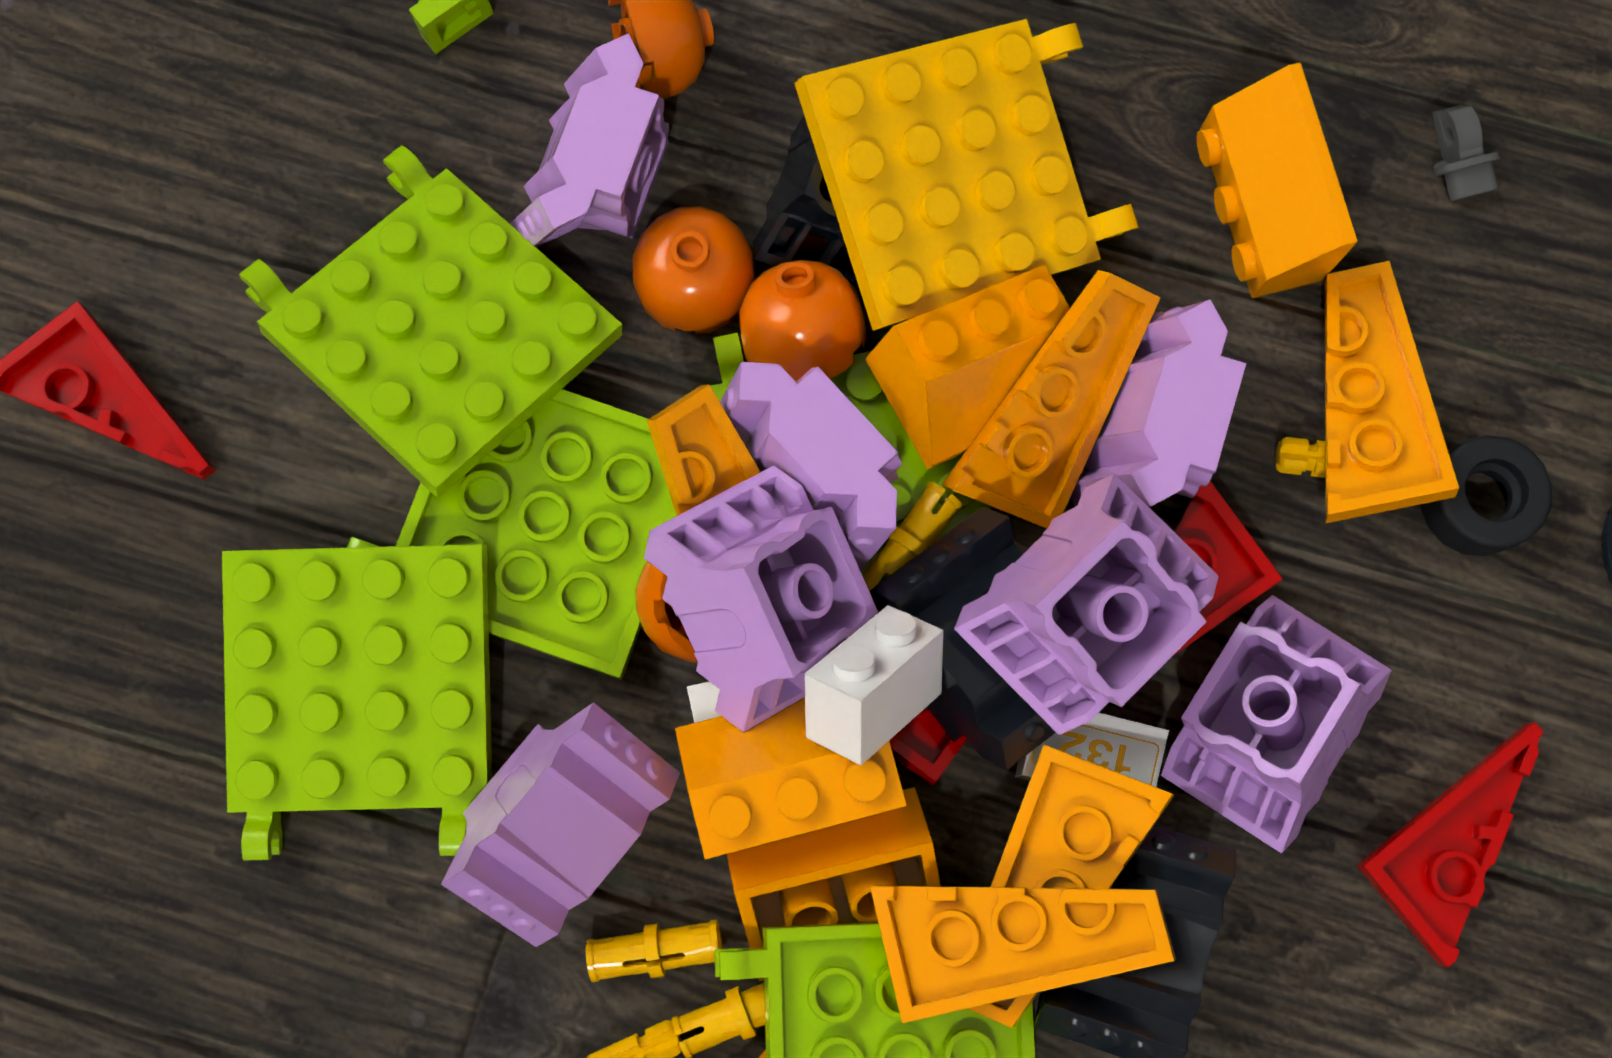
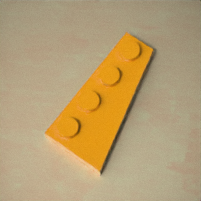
M1390 261L1327 274L1325 281V524L1455 498L1459 485Z
M1098 270L942 485L957 493L1047 529L1052 519L1064 513L1161 297L1112 273Z
M700 385L647 420L676 516L760 473L759 468L710 385Z
M1043 745L991 887L1110 889L1174 794ZM1039 992L967 1009L1012 1028L1017 1025Z
M870 886L902 1023L1176 960L1158 890Z

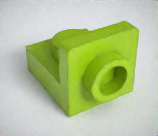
M419 0L417 4L409 9L422 38L435 54L494 14L489 0Z

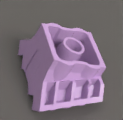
M629 33L595 48L564 83L570 98L549 119L554 130L538 172L524 185L532 203L510 223L524 239H527L536 248L577 228L607 230L631 239L634 237L669 143V124L664 122V99L660 98L658 94L636 88L644 63Z
M1210 299L1182 308L1178 306L1166 312L1160 311L1153 314L1085 464L1087 470L1081 473L1070 497L1075 507L1078 505L1084 488L1112 473H1115L1148 507L1173 494L1194 498L1201 485L1207 486L1218 466L1246 363L1221 356L1228 330Z
M741 362L720 404L760 472L775 465L803 485L813 510L833 508L861 571L896 529L897 490L891 484L898 478L896 470L902 466L898 452L818 366L816 368L812 367L795 382L780 364Z
M775 465L649 531L644 559L667 576L662 599L672 606L686 631L698 661L696 672L720 689L715 711L743 733L804 698L805 673L878 613L833 508L813 510L803 485Z
M1115 473L1084 488L1076 507L1052 519L1049 527L1042 533L1043 536L1015 563L1012 562L1005 570L995 574L987 594L963 606L954 627L961 637L1058 735L1090 722L1109 702L1122 707L1207 622L1199 612L1213 599L1219 578Z
M1271 595L1256 608L1247 624L1240 621L1181 717L1184 727L1170 748L1161 776L1278 852L1283 853L1297 838L1306 814L1320 800L1322 792L1328 784V778L1346 748L1349 749L1353 740L1359 735L1368 711L1381 698L1392 670L1274 595Z
M594 702L554 730H545L537 724L463 812L467 820L466 835L441 885L530 944L538 947L559 934L569 910L592 895L641 835L649 813L670 800L680 772Z

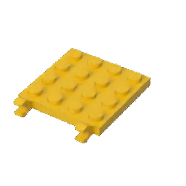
M1023 19L805 75L794 83L873 331L907 321L1044 264L1049 273L1055 275L1093 263L1101 259L1096 242L1139 228L1132 204L1088 217L1042 70V64L1065 59L1068 57V52L1083 48L1076 23L1064 25L1032 37L1028 21Z

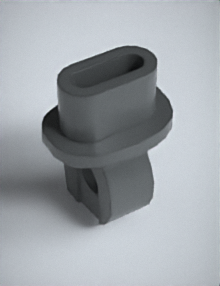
M1459 105L1432 112L1438 144L1443 160L1434 165L1433 170L1435 177L1444 176L1450 202L1499 189L1493 162L1500 160L1499 152L1484 154L1482 129L1473 107Z

